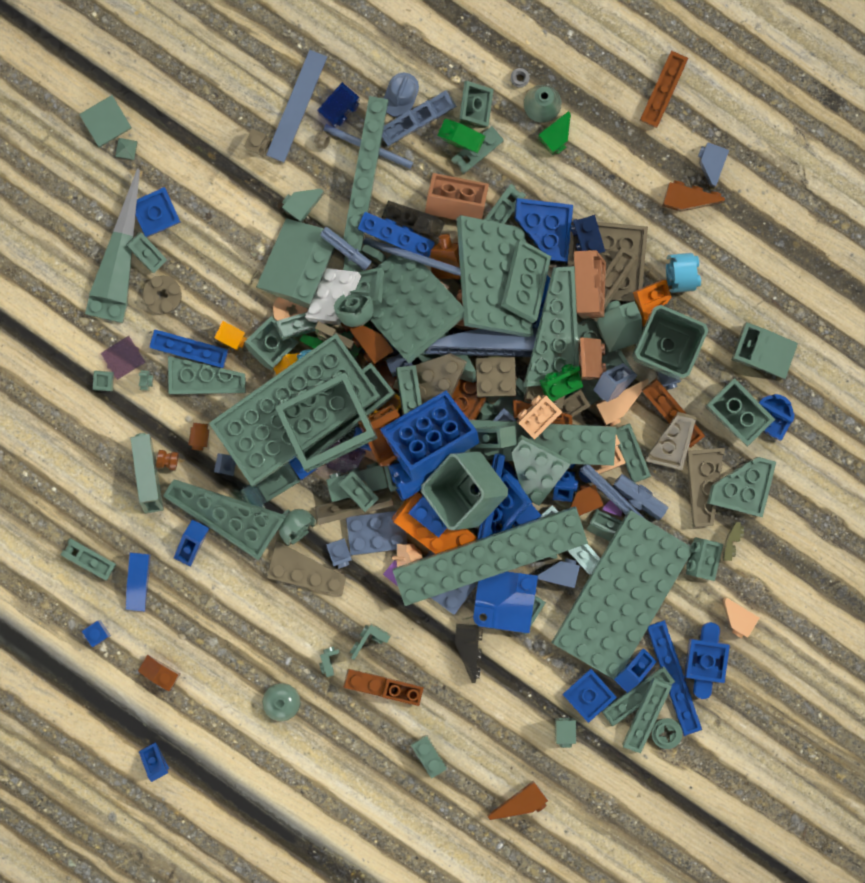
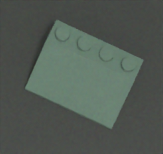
M285 219L256 288L309 309L336 249L320 236L323 228Z

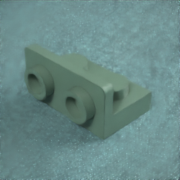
M695 537L691 545L692 553L686 566V575L715 581L723 544Z

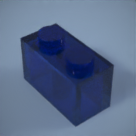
M342 82L319 107L317 113L332 127H341L347 120L346 115L350 111L353 113L359 107L360 97Z

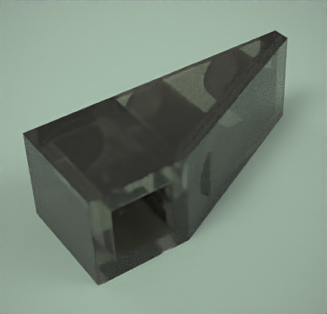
M389 200L381 217L384 220L385 218L390 219L399 226H406L416 233L435 240L439 239L445 222L436 216Z
M456 623L455 644L471 682L476 683V679H480L481 668H477V660H481L482 648H478V641H482L483 629H479V626L475 624Z

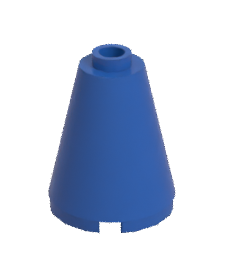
M400 463L389 465L393 483H395L397 493L402 501L419 492L421 485L435 471L433 470L413 482Z

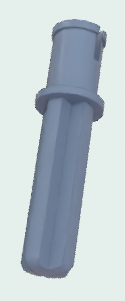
M328 227L322 230L320 236L348 257V261H353L363 271L367 269L371 260L358 252V248H353Z

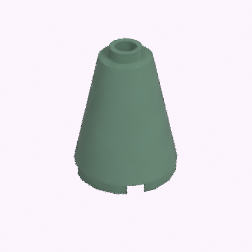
M534 86L525 95V113L535 122L552 121L561 110V97L551 86Z

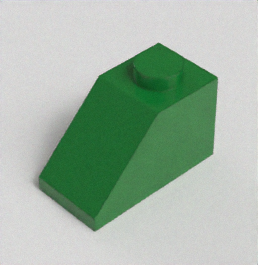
M569 111L538 135L539 140L552 155L555 153L560 154L567 148L566 144L568 142L571 118Z
M446 118L437 135L448 144L477 154L486 137L461 123Z

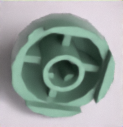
M353 290L350 291L351 295L345 297L343 294L334 304V309L338 319L344 325L360 327L372 318L374 306L372 298L367 291Z
M288 509L283 513L287 517L278 529L279 534L288 546H290V543L293 545L309 533L308 527L311 525L313 528L317 520L304 509H294L292 511Z
M277 683L269 687L264 693L262 704L267 716L272 720L281 722L288 721L297 714L301 700L298 691L294 687L286 683Z

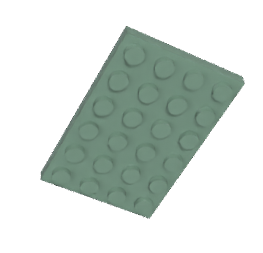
M460 215L457 217L462 301L465 308L463 314L464 326L524 337L532 336L533 326L530 321L501 306L515 244L520 239L526 242L525 231L521 227Z
M392 254L377 267H381L384 271L382 304L373 305L374 312L370 321L408 363H411L464 318L465 308L424 264Z

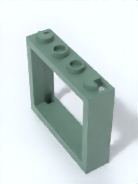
M336 373L331 377V380L327 382L320 381L314 385L313 389L309 391L306 389L296 394V397L292 399L286 398L275 407L303 469L307 473L378 439L354 386L346 373ZM344 382L366 432L307 460L284 411Z

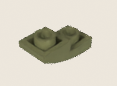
M734 522L727 535L723 550V561H732V557L736 556V546L733 545V541L740 542V538L744 537V527L741 526V522Z

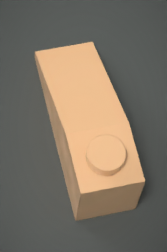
M648 379L624 390L617 398L609 402L604 400L595 405L605 426L608 424L614 426L621 422L620 418L627 413L641 394L642 389L649 383Z

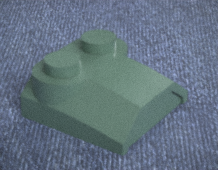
M272 316L244 342L248 351L263 366L271 370L299 343L294 338L282 341L275 324L276 321Z

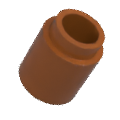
M193 422V427H190L188 444L192 446V450L203 451L204 447H208L210 431L208 424Z

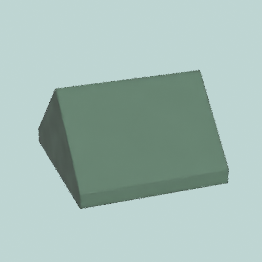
M464 81L459 123L489 127L494 89Z

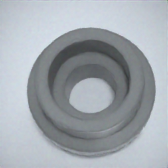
M518 68L512 72L510 79L514 86L521 88L528 84L530 76L525 69ZM522 75L524 79L523 81H518L516 77Z

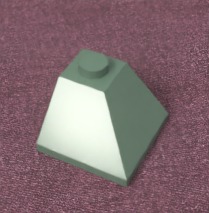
M635 301L605 312L604 317L599 318L597 322L595 321L608 353L637 344L642 333V317Z

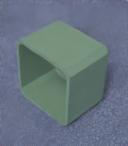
M663 305L656 306L650 312L632 354L634 362L678 381L690 375L708 333V328L706 324ZM669 339L673 342L671 350L663 348L664 340Z
M480 451L451 453L421 485V493L449 530H460L479 527L508 496V488ZM475 485L480 490L478 494L475 492Z

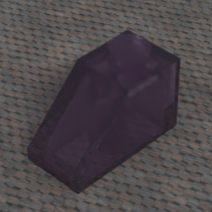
M337 441L329 449L341 444V442ZM357 448L327 463V468L341 473L351 471L358 467L366 451Z

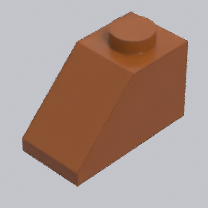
M590 483L579 487L580 491L576 492L570 508L576 506L578 514L581 516L604 505L596 486H590Z
M150 655L146 656L138 670L139 673L167 691L172 690L181 674Z

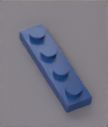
M154 329L149 346L151 349L224 368L229 351L228 349Z

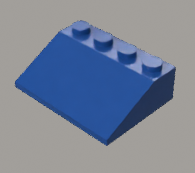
M447 391L380 429L402 468L413 482L438 468L451 453L465 452L479 444L477 430Z

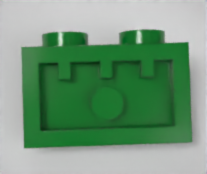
M567 364L561 367V371L548 373L544 379L539 381L544 394L552 402L583 387L578 371L581 370L579 366Z

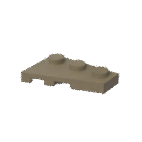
M677 412L647 455L645 461L683 470L696 416Z

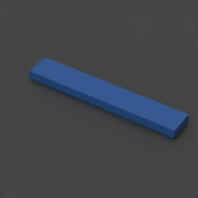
M665 620L649 625L647 631L660 668L664 666L675 680L669 695L683 735L686 736L701 731L702 727Z

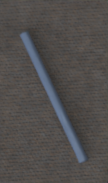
M367 237L364 238V245L367 244L373 248L461 276L459 267Z

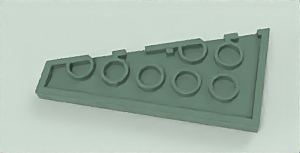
M175 479L170 483L163 495L257 560L261 558L287 517L286 515Z

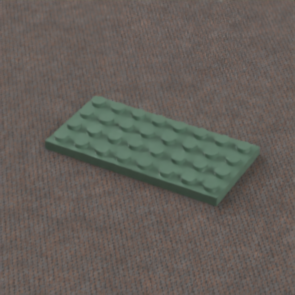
M334 334L209 423L252 487L297 457L296 451L275 409L280 401L286 398L292 399L302 390L306 389L309 391L314 388L316 383L320 381L327 382L332 379L331 377L339 372H342V374L346 373L349 376L364 409L381 397L337 334ZM344 382L284 411L303 452L358 414Z
M629 510L551 643L610 678L615 679L625 668L692 553V547Z

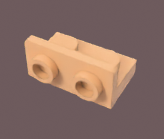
M546 395L535 397L531 402L532 406L528 410H522L517 416L519 419L516 423L534 440L562 413Z

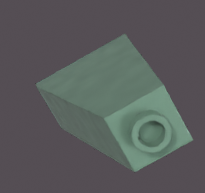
M136 434L135 437H130L139 503L145 514L164 511L152 439L149 434Z

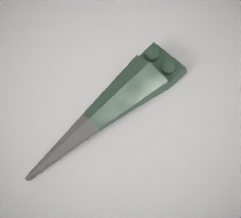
M139 169L136 170L91 288L85 312L86 315L119 323L124 322L128 305L132 252L126 245L133 239L140 176Z

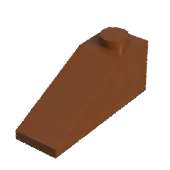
M532 781L487 816L489 820L533 813L535 810L540 812L547 806L545 803L548 800L536 783Z

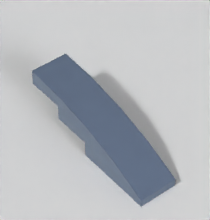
M445 90L431 100L425 101L413 110L407 111L385 125L383 139L387 146L407 137L456 108L457 106L448 90Z

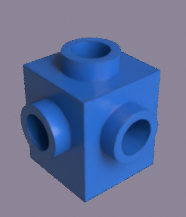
M566 471L553 487V500L572 502L573 492H577L578 480H575V472Z

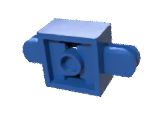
M707 622L702 626L700 640L689 638L684 677L694 679L693 693L700 699L709 698L712 694L713 682L725 683L730 645L719 643L720 628L712 622Z

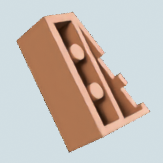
M597 250L574 251L577 314L581 318L604 317L606 262Z

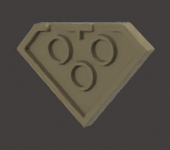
M449 353L417 364L416 370L421 402L424 404L444 391H447L452 397L467 361ZM396 378L393 388L399 390Z

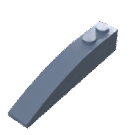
M533 328V335L530 337L485 329L464 331L438 339L424 352L425 354L452 353L454 355L531 357L538 329Z

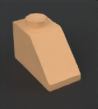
M725 597L723 604L729 627L733 629L732 633L741 639L743 636L749 637L760 618Z

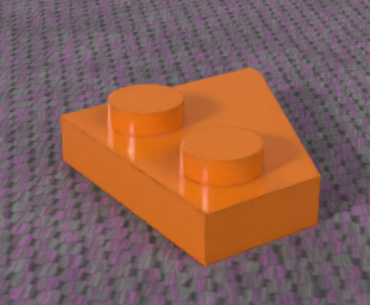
M666 279L633 292L636 305L642 317L643 327L652 309L659 305L664 306L672 298Z

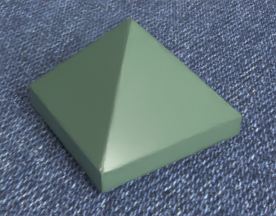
M119 138L115 157L134 160L138 141Z

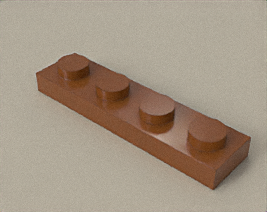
M671 50L640 118L641 122L655 128L658 127L689 59L688 57Z
M657 378L642 389V392L669 424L677 412L687 414ZM696 424L691 436L690 448L705 437Z

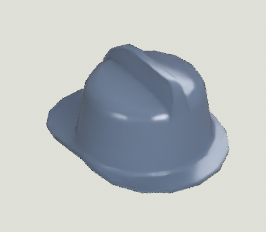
M403 72L393 76L384 95V99L389 100L387 113L394 117H399L411 110L417 97L419 84L417 79L410 73Z

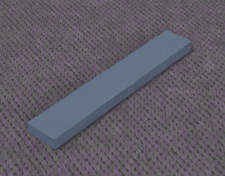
M309 50L266 156L285 163L326 63L327 56Z

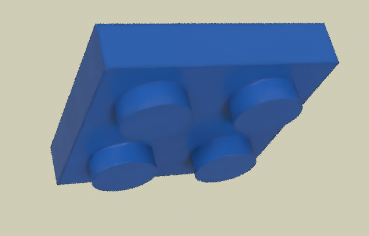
M165 187L137 199L135 215L146 238L181 223Z
M591 668L563 693V696L588 723L617 698Z

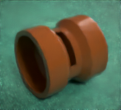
M159 449L156 468L163 469L166 467L171 471H176L179 453L172 452L167 454L165 450Z

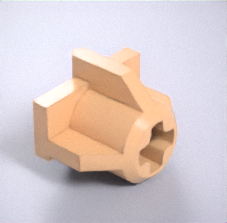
M397 544V555L393 556L392 559L397 560V567L423 559V556L414 544Z

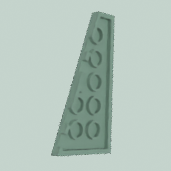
M574 266L553 267L524 387L541 386L539 381L544 379L546 374L551 372L557 373L562 370L561 367L567 364L579 366Z

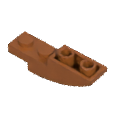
M347 669L343 685L347 689L416 706L420 705L424 687L353 669Z

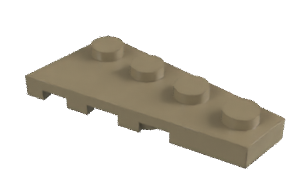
M725 448L687 451L693 527L714 525L716 505L708 504L707 502L712 484L720 478Z

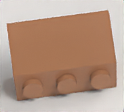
M433 173L425 214L451 220H457V217L460 215L482 219L489 184Z

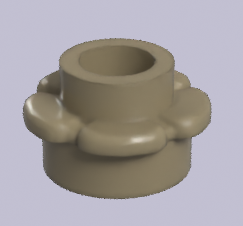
M326 131L317 133L314 143L316 148L326 149L328 147L331 136L326 134Z

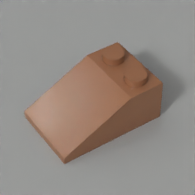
M579 338L580 379H600L602 373L606 372V363H602V355H605V344H601V339Z

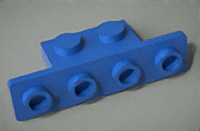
M364 212L358 230L401 249L429 258L434 241L413 233L411 228L395 225L396 222L385 218L384 220Z

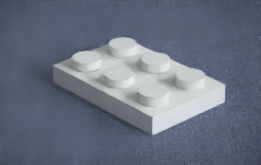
M327 268L305 318L312 322L319 321L340 326L341 321L336 315L334 304L343 294L345 297L351 295L350 291L356 289L361 275L358 272Z

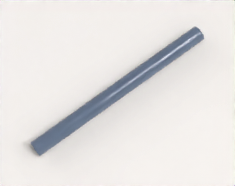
M328 124L325 125L323 131L360 147L361 139ZM380 148L379 156L411 169L412 161Z

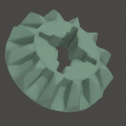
M663 718L657 721L652 728V739L660 748L672 749L682 739L683 733L680 724L671 718ZM665 725L669 731H675L669 735V742L665 736H659L664 732Z

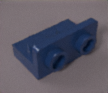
M595 215L572 221L573 225H570L573 237L576 236L578 240L576 244L577 251L597 250L599 254L606 252Z

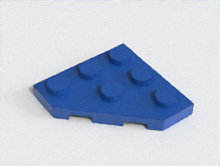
M517 198L515 220L539 250L551 256L550 261L568 262L573 205Z

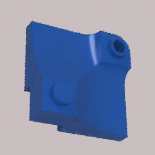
M505 461L501 480L508 488V496L494 510L490 530L491 535L513 528V523L532 504V501L524 492L516 477V471L509 462ZM475 485V492L478 494L480 490Z
M504 572L478 581L473 614L474 622L480 627L530 633L538 576ZM480 614H486L487 619L481 621L479 618Z

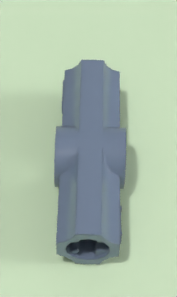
M623 474L617 478L612 486L617 492L626 497L631 505L639 510L643 509L658 521L662 519L669 508L654 497L653 493L645 486L636 484Z

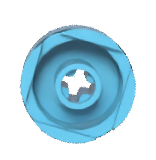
M693 253L671 254L667 256V259H670V264H666V279L668 286H672V289H670L671 293L695 291L697 287L701 286V277L697 273V267H699L698 256H694Z

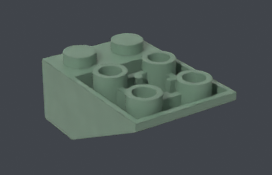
M746 322L743 325L731 360L786 379L798 343Z

